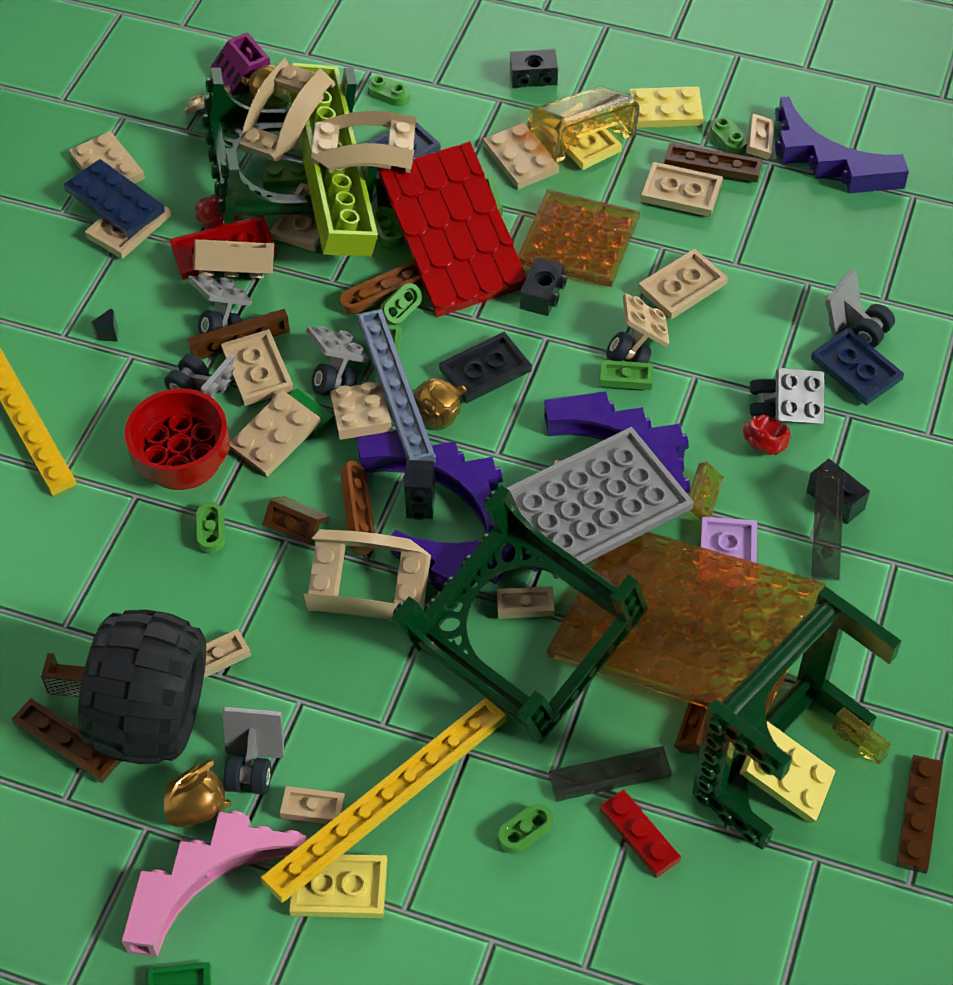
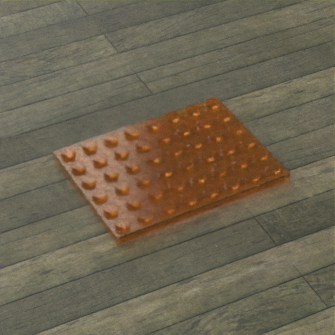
M646 532L598 557L592 570L617 587L628 574L639 581L648 606V611L598 673L707 708L715 698L722 702L815 607L818 593L826 586V583ZM579 592L547 648L548 657L578 666L616 618ZM787 671L777 680L769 692L765 708L766 715Z

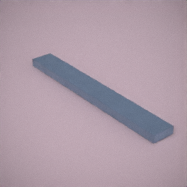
M382 309L358 314V323L406 459L434 461L436 463L435 453Z

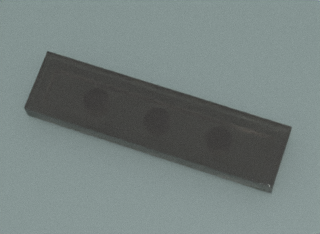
M817 470L812 580L840 581L845 471Z
M664 746L550 770L549 779L555 800L558 802L671 777L672 771Z

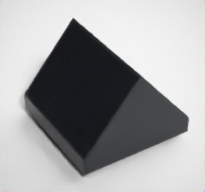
M111 308L91 322L98 341L118 342V325L114 310Z

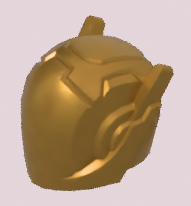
M262 66L254 71L249 79L242 77L241 83L249 87L252 101L265 79L276 66ZM277 87L263 109H281L286 103H289L290 96L288 90Z
M435 378L421 383L415 389L413 396L424 426L433 430H441L450 426L460 413L461 403L459 396L467 390L465 386L462 385L455 388L449 382Z
M209 759L200 765H195L166 784L164 809L166 818L172 826L186 827L206 822L218 815L221 810L231 806L232 802L229 799L225 800V791L221 781L210 769L214 764L213 760Z

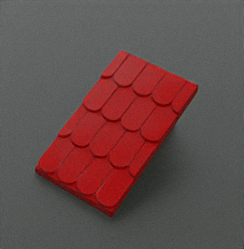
M470 141L459 146L456 145L439 150L436 153L433 152L414 158L410 173L405 172V168L391 166V169H379V176L436 317L522 289L527 278L526 272L514 248V243L498 210L496 200Z

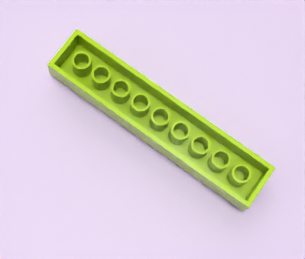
M292 63L294 66L317 72L321 68L335 83L333 88L328 87L322 94L324 98L310 115L299 138L323 255L372 256L378 233L362 166L339 168L334 170V173H329V168L320 162L319 165H316L310 161L315 123L349 113L338 66ZM288 91L292 105L298 93ZM352 126L339 129L337 147L356 144Z

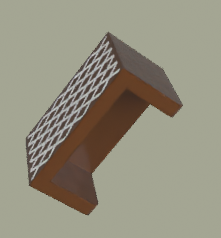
M48 653L41 675L47 693L79 697L85 666L58 664L54 653Z

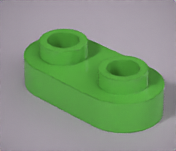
M381 75L369 79L368 93L370 96L394 106H403L410 101V89L408 86Z
M718 117L711 122L710 134L726 152L737 155L745 152L747 136L732 120L726 117Z
M386 206L375 208L372 212L380 243L386 247L400 245L404 237L394 211Z
M412 283L400 286L380 306L387 324L395 325L402 322L419 306L422 300V293L418 286ZM404 294L408 296V301L404 298Z
M215 502L202 504L196 512L197 541L199 548L206 553L220 551L226 541L223 508Z
M533 804L500 827L498 834L500 847L511 854L520 853L547 835L553 827V814L551 810L545 805ZM535 820H540L543 822V824L540 826H536L533 824V822ZM510 837H517L519 841L512 843L508 839Z

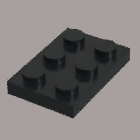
M504 331L440 362L439 370L455 388L462 385L465 386L467 390L460 397L467 404L531 372L532 364Z

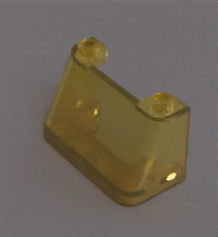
M600 86L534 108L528 117L527 127L555 162L565 159L566 155L564 152L568 147H577V139L579 137L612 126L616 133L621 132L625 138L636 135L640 105L629 95Z

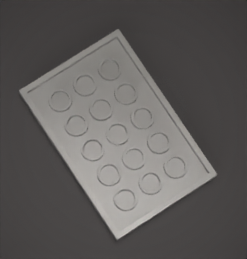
M632 427L507 487L520 513L544 536L584 564L693 509L694 505L693 500Z

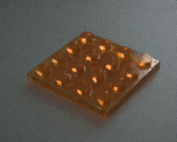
M547 189L518 257L521 264L527 267H532L536 257L564 264V275L612 287L640 218V211Z

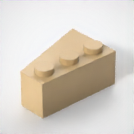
M194 240L193 270H199V274L214 276V271H224V276L239 277V272L249 273V278H264V273L273 274L274 243Z

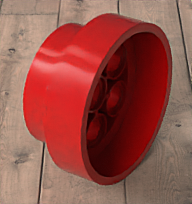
M170 389L146 398L131 412L125 425L124 437L133 466L145 478L171 490L192 489L207 482L223 463L230 447V434L226 415L222 407L209 395L192 389Z

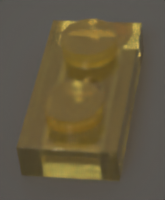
M707 461L698 464L688 494L694 502L693 509L690 511L701 521L702 517H711L724 478Z
M845 707L836 714L833 729L837 735L844 741H849L857 747L865 758L873 760L880 765L887 757L891 743Z

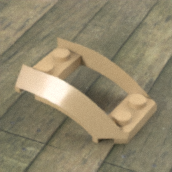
M284 57L265 79L252 102L240 140L241 150L275 162L284 158V153L290 150L297 151L299 149L297 144L306 122L324 98L322 94L326 89L335 86L334 81L321 68L317 72L288 64ZM277 87L298 93L286 115L280 135L255 128L264 105Z
M360 111L316 122L310 161L316 165H319L320 162L329 168V173H334V170L352 166H372L391 169V166L405 168V172L410 173L414 156L413 147L417 117L385 111ZM361 125L389 127L388 145L361 143L337 147L339 129Z
M320 529L312 538L316 541L310 584L308 594L303 593L309 612L319 611L391 620L390 618L393 616L396 606L400 602L405 601L409 596L417 601L424 610L431 555L411 539L367 532ZM346 546L369 547L401 552L394 603L338 596Z

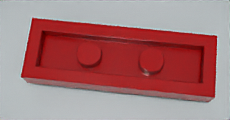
M624 789L600 805V812L656 878L680 862L681 856Z

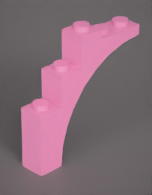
M219 812L211 845L200 840L180 841L172 875L157 869L151 872L141 871L122 938L126 952L158 957L164 938L174 920L197 893L214 880L237 868L259 861L286 858L307 841L306 835H302L294 830H287L285 832L273 831L265 826L252 828L249 816L242 812Z

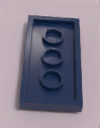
M101 159L64 183L67 193L127 238L133 236L165 212L162 203Z

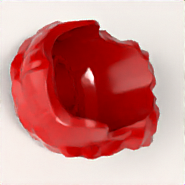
M215 194L200 199L195 205L196 218L206 229L227 225L223 222L222 214L217 213V200L219 196H215ZM234 216V222H236L238 216Z
M760 415L757 419L754 416L743 426L744 439L748 445L764 455H778L788 447L789 439L791 438L789 427L781 422H777L776 419L768 415Z

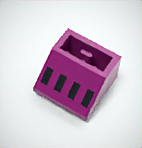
M246 32L228 40L210 67L221 68L223 85H229L231 89L230 94L234 96L249 89L248 86L241 83L242 77L249 79L254 71L262 66L271 64L269 56L252 36Z

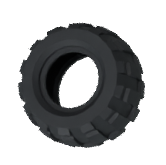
M149 609L125 610L123 614L114 612L104 619L97 629L91 644L81 683L78 704V730L83 742L88 746H94L95 750L110 758L135 764H158L163 762V760L173 761L179 757L189 741L203 686L206 665V639L201 629L191 627L189 621L173 614Z

